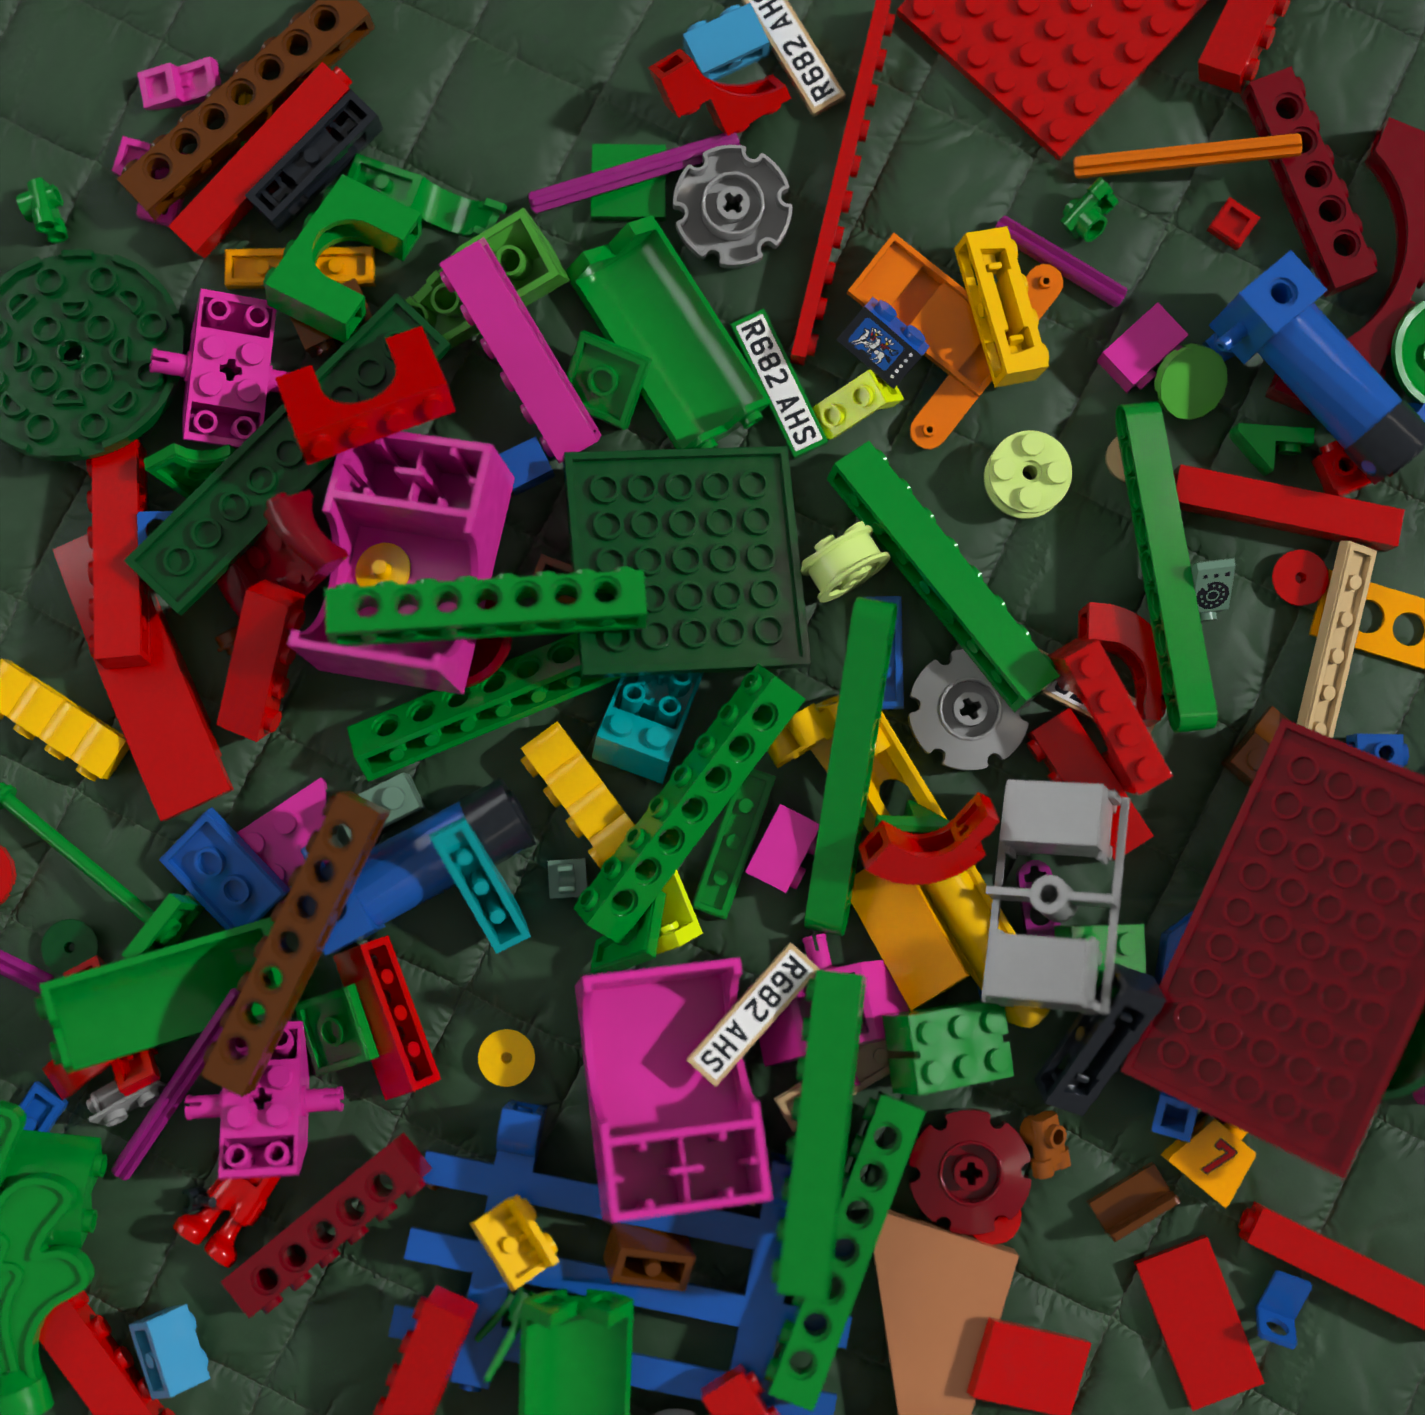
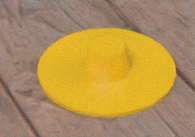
M392 543L375 544L360 556L355 570L356 580L359 587L375 586L376 583L381 581H394L398 584H406L410 577L411 564L408 555L399 546Z
M502 1029L493 1032L483 1041L478 1053V1064L484 1077L491 1083L502 1087L515 1086L523 1082L532 1072L535 1064V1052L530 1040L524 1034L512 1029Z

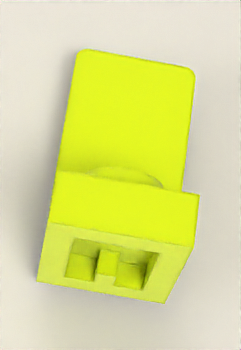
M870 369L812 407L826 438L830 440L836 438L875 411L894 407L903 401L904 397L897 386L893 389Z
M677 870L662 889L666 893L656 955L680 947L703 934Z

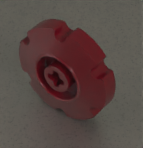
M958 1108L949 1110L944 1113L945 1122L941 1127H934L927 1123L917 1134L908 1157L909 1165L918 1169L917 1176L909 1179L908 1183L912 1195L922 1212L933 1222L940 1217H947L949 1219L948 1228L950 1231L963 1235H978L994 1231V1220L999 1215H1004L1011 1220L1024 1205L1031 1187V1179L1021 1174L1022 1166L1031 1161L1023 1139L1006 1121H1002L997 1126L991 1125L990 1113L982 1109ZM971 1162L978 1169V1172H973L971 1179L967 1180L960 1170L967 1169V1163Z

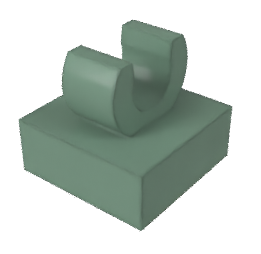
M586 858L547 861L550 899L579 897L588 888Z

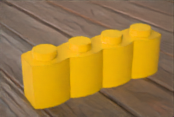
M0 659V720L4 716L8 717L16 723L13 729L27 739L33 740L35 736L40 738L47 744L44 750L62 761L69 757L78 764L75 770L92 781H96L98 777L109 780L130 749L124 734L42 682L10 660Z
M557 721L521 747L525 756L520 760L533 778L540 774L548 786L543 789V792L555 808L561 804L570 815L565 820L578 839L583 835L586 836L593 846L588 850V853L600 869H602L604 862L613 856L624 841L629 829L635 826V824L562 725Z

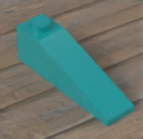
M465 816L430 833L429 837L496 954L531 937L521 908Z

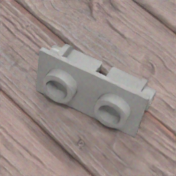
M114 1080L90 1094L91 1098L86 1100L89 1111L93 1114L96 1113L88 1118L89 1122L107 1127L117 1125L128 1118V1112L139 1106L144 1108L154 1104L167 1083L156 1081L126 1097L119 1092L117 1082Z

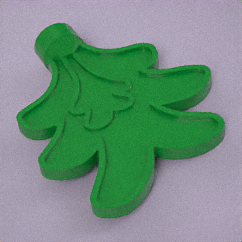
M0 1100V1415H42L54 1405L47 1377L42 1370L39 1359V1336L43 1323L53 1308L82 1292L92 1282L95 1272L88 1255L79 1248L67 1244L49 1247L46 1244L54 1227L76 1202L77 1189L70 1180L55 1173L37 1172L19 1178L4 1190L7 1167L27 1121L26 1114L20 1106L4 1100Z

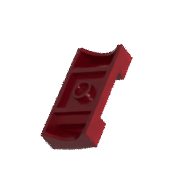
M310 490L290 496L283 492L269 499L265 503L268 509L263 513L268 524L259 540L216 581L221 594L239 618L246 589L266 579L307 596L349 556L344 548L330 541L317 526L312 513L313 495Z

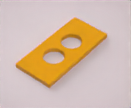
M1328 570V587L1324 595L1318 600L1309 635L1314 637L1318 635L1332 570ZM1370 582L1366 601L1375 603L1381 609L1383 619L1380 627L1373 633L1358 631L1354 649L1425 670V599ZM1403 613L1414 614L1423 623L1424 635L1421 641L1414 646L1401 644L1393 634V623Z

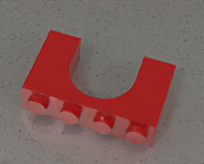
M422 326L385 338L396 368V375L393 382L384 392L370 400L346 404L329 399L322 392L312 365L275 378L307 465L456 412L446 380Z
M1075 639L1047 655L1053 661L1055 670L1060 675L1056 681L1061 690L1073 692L1085 705L1096 722L1108 748L1101 756L1125 792L1140 796L1173 777L1098 639Z

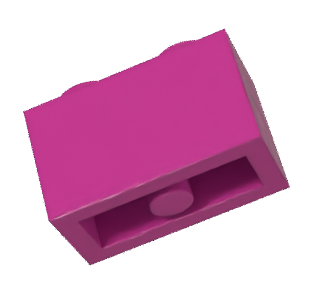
M1157 302L1100 355L1097 362L1126 393L1135 385L1142 390L1156 377L1157 373L1153 369L1173 350L1178 351L1183 348L1180 344L1189 334Z
M780 804L745 872L785 893L789 887L797 889L806 871L805 868L800 866L805 855L809 853L814 856L819 824Z

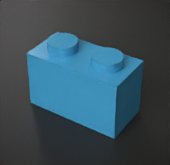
M751 3L742 7L740 5L731 6L724 10L720 17L708 23L705 20L699 21L690 26L687 32L683 34V45L686 54L694 60L702 75L714 81L769 56L770 42Z
M187 1304L167 1307L128 1325L152 1399L171 1398L210 1379L207 1369L208 1358L205 1351L200 1347L195 1331L196 1320L188 1310Z

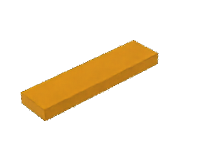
M373 246L328 247L316 261L317 268L325 276L340 284L356 278L361 287L375 286V249ZM285 248L225 249V287L227 289H264L263 282L267 272L271 267L276 268L283 258Z

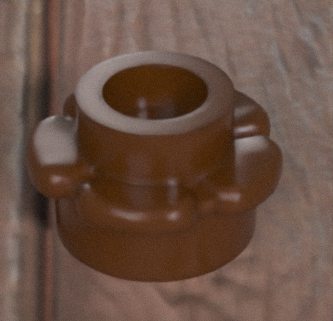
M238 625L214 638L220 647L217 649L218 652L226 650L229 656L232 655Z

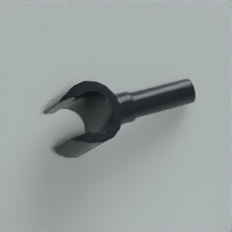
M202 1186L182 1190V1194H187L190 1198V1205L183 1207L185 1213L200 1210L204 1207H215L217 1200L216 1198L208 1197L207 1190Z

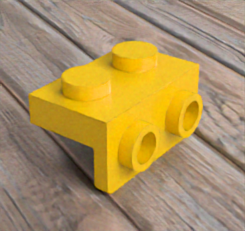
M519 1195L506 1198L470 1223L510 1291L518 1289L544 1269L559 1263V1259L555 1254L557 1252L555 1242L548 1233H542L534 1220L537 1218L533 1206L527 1199H521Z

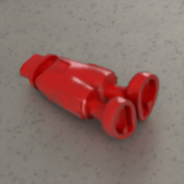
M281 1176L217 1179L206 1192L208 1197L216 1198V1206L204 1207L195 1214L179 1216L174 1222L173 1228L189 1242L199 1245L208 1235L211 1227L222 1212L228 1210L230 1212L229 1217L204 1245V1250L213 1260L230 1268L237 1260L238 1254L235 1241L243 1225L253 1226L262 1212L265 1211L268 1203L267 1199Z

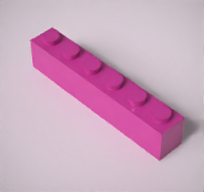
M485 237L439 263L443 269L440 272L443 283L451 293L456 291L463 303L460 309L464 318L471 326L476 324L483 336L480 342L484 351L490 359L496 358L503 371L500 372V376L510 392H517L523 402L520 405L521 412L530 425L535 423L542 434L539 440L550 458L555 456L560 464L563 462L564 452H580L598 442L602 434Z

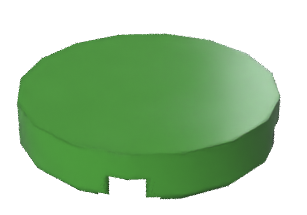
M1195 343L1184 345L1186 347L1169 353L1158 367L1154 381L1155 391L1158 392V402L1161 408L1176 418L1187 420L1203 417L1213 410L1223 397L1228 382L1227 367L1221 355L1205 345Z

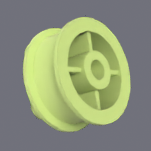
M1033 430L1017 432L1004 439L989 457L984 470V485L992 503L1003 513L1020 519L1036 518L1049 512L1066 495L1072 480L1071 461L1062 444L1046 433ZM1023 471L1030 473L1032 480L1026 479L1023 476Z
M863 521L849 527L838 538L830 535L822 539L814 546L817 552L801 562L802 567L800 571L803 576L810 575L820 591L817 598L821 603L836 599L858 587L880 571L890 560L889 553H881L871 538L873 533L872 527L865 525Z

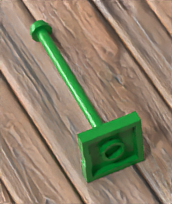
M4 782L0 783V810L3 808L7 809L145 924L121 954L125 959L176 945L205 910L193 896L169 893L157 910L153 911L16 798L17 789L14 786L7 785Z

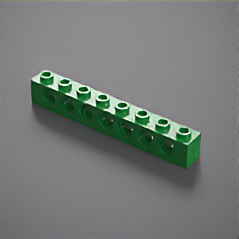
M618 567L611 572L597 573L591 569H580L572 574L563 575L543 571L529 577L500 574L495 576L494 579H477L472 576H462L454 581L445 582L424 578L411 584L381 581L376 583L375 586L360 587L353 583H342L335 588L325 589L326 634L329 643L345 647L646 628L647 625L644 570H634L631 567ZM602 593H609L615 599L611 602L603 603L598 601L596 597ZM564 595H569L576 599L570 605H562L556 600ZM523 598H532L536 601L533 606L528 608L517 604ZM484 600H492L497 603L490 610H483L478 607V604ZM451 602L457 605L456 609L451 612L438 610L439 606L443 603ZM405 605L417 607V610L409 615H403L398 612ZM367 607L377 609V612L370 617L358 615L362 609Z
M576 632L503 662L500 668L488 679L477 685L465 688L464 695L435 690L348 726L347 730L354 758L369 782L621 677L581 679L578 634Z
M757 663L754 669L743 678L741 686L730 701L721 707L717 718L708 730L697 739L693 750L684 762L675 768L671 779L659 795L650 801L647 811L638 823L629 829L624 841L613 856L604 862L601 872L595 880L580 894L578 902L573 908L588 926L619 945L623 942L806 700L803 696Z
M878 1091L876 1099L869 1097L862 1114V1119L867 1121L862 1136L855 1134L848 1152V1156L852 1157L853 1160L848 1172L844 1171L836 1240L840 1238L851 1240L854 1244L853 1250L846 1256L834 1254L832 1276L836 1277L840 1284L836 1291L830 1293L828 1299L818 1300L798 1296L793 1297L792 1305L797 1306L792 1321L785 1319L778 1338V1342L782 1343L783 1346L778 1358L773 1356L770 1358L764 1375V1380L769 1381V1395L812 1412L814 1411L926 1111L922 1107L882 1091ZM883 1126L891 1127L895 1131L893 1142L887 1146H880L874 1142L876 1130ZM870 1163L877 1164L881 1167L879 1179L872 1183L864 1182L860 1178L861 1169ZM862 1201L867 1205V1212L864 1217L855 1220L846 1215L847 1206L851 1202ZM812 1313L823 1315L826 1319L824 1326L819 1330L806 1328L804 1320L808 1315ZM797 1351H806L811 1355L812 1359L807 1366L799 1368L791 1364V1356Z

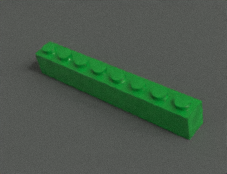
M867 441L834 463L826 478L856 517L863 521L865 525L872 527V537L885 552L889 553L893 563L1015 713L1046 690L1060 676L1055 670L1053 661L1046 654L1040 652L1031 641L1028 630L1023 625L1018 624L1007 611V606L1003 599L992 593L984 583L980 571L975 566L970 565L962 556L955 540L950 536H946L936 524L933 513L919 503L907 481L897 476L889 466V461L881 450L876 449L870 441Z
M816 970L815 978H809L806 1000L812 1002L811 1017H805L802 1026V1041H807L806 1057H799L797 1066V1080L803 1081L801 1097H794L792 1107V1120L798 1121L796 1137L790 1136L787 1148V1160L793 1161L791 1177L784 1178L782 1188V1201H787L788 1205L786 1218L780 1217L777 1229V1241L783 1242L781 1259L775 1258L772 1270V1282L778 1283L777 1293L818 1300H826L830 1296L867 978L864 975Z

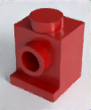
M1337 440L1320 448L1322 454L1311 461L1326 494L1342 497L1372 483L1343 451L1344 448ZM1340 460L1344 461V464L1348 472L1342 471L1340 469Z

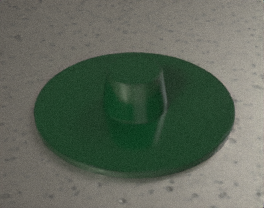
M76 919L61 920L53 924L44 934L41 943L42 957L45 964L53 972L63 975L64 972L96 956L98 953V940L94 931L86 923Z

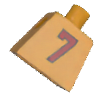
M1207 1114L1195 1123L1190 1142L1177 1139L1162 1152L1161 1156L1216 1202L1226 1208L1254 1161L1256 1152L1242 1141L1247 1132L1227 1122L1222 1125L1215 1118Z

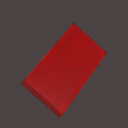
M1205 1234L1134 1261L1178 1379L1192 1411L1265 1384L1208 1236Z

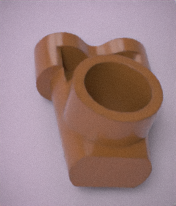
M1046 1110L1037 1115L1025 1117L1020 1126V1137L1026 1145L1033 1147V1158H1031L1033 1177L1036 1179H1047L1052 1177L1056 1170L1070 1167L1069 1147L1064 1145L1067 1134L1065 1128L1059 1124L1057 1113Z

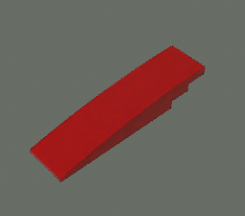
M86 534L52 550L89 646V636L94 635V621L90 619L88 612V601L90 598H93V585H91L88 578V563L93 562V549L88 544ZM150 587L151 665L105 669L95 659L94 661L160 821L165 822L233 791L234 788L220 757L223 755L209 726L211 720L155 592Z

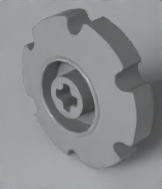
M722 145L703 152V166L696 168L691 164L687 165L677 181L673 196V209L681 211L684 215L681 220L676 222L677 232L685 246L701 260H704L709 254H715L719 258V266L723 268H742L756 264L763 257L761 248L763 246H771L773 249H776L788 230L792 215V205L783 202L781 196L788 192V181L778 165L763 153L756 159H750L746 155V147L742 145ZM727 200L731 204L740 203L738 213L733 209L729 212L725 211Z
M963 649L955 650L949 655L950 663L948 665H942L938 660H933L916 678L909 697L917 701L918 710L908 714V722L914 739L926 754L931 753L933 750H939L942 753L943 766L962 771L980 770L988 767L987 760L991 754L996 755L1000 760L1010 756L1023 740L1029 723L1021 719V708L1015 713ZM964 700L968 705L975 704L977 706V710L973 713L974 720L969 715L962 716L960 714V710L964 707ZM1028 702V703H1027L1026 705H1024L1022 708H1025V707L1029 706V705H1030V702Z

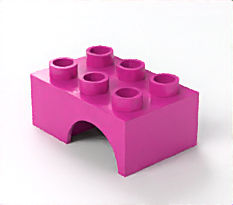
M400 431L337 454L322 511L329 522L332 542L344 548L349 556L331 572L328 588H335L342 583L358 585L355 575L357 562L364 551L379 543L395 544L408 555L411 573L406 584L415 583L417 580L424 578L435 579L438 582L454 581L462 576L491 579L515 477L494 446L491 444ZM324 599L318 616L308 629L303 632L291 630L288 646L319 671L464 695L477 639L347 647L333 645L329 643L326 634V604ZM486 600L478 604L480 609L484 610ZM451 602L443 603L439 606L438 610L451 612L456 609L457 605ZM405 605L398 612L403 615H409L414 613L417 607ZM367 607L362 609L358 615L370 617L377 612V609Z
M740 958L583 976L576 983L575 991L602 1221L617 1222L772 1200L760 1104L752 1094L743 1057L716 1087L685 1060L738 1001V983L742 974Z

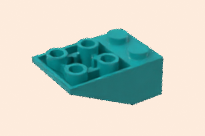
M704 673L621 677L597 733L592 759L663 784Z

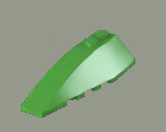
M525 208L520 209L462 244L451 254L453 256L477 240L485 237L525 306L530 305L570 281L553 247ZM441 268L439 271L435 270L426 279L427 283L413 297L409 296L405 301L432 325L453 348L476 336L480 331L476 324L471 326L464 318L460 309L463 303L456 291L451 293L440 277V272L443 271Z

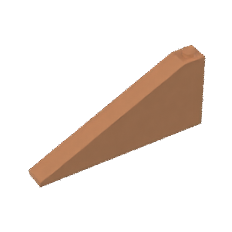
M889 1209L873 1251V1259L897 1415H971L976 1398L971 1397L966 1392L988 1317L997 1319L1001 1317L1019 1255L1014 1248L1001 1244L992 1245L982 1242L972 1235L954 1233L948 1227Z

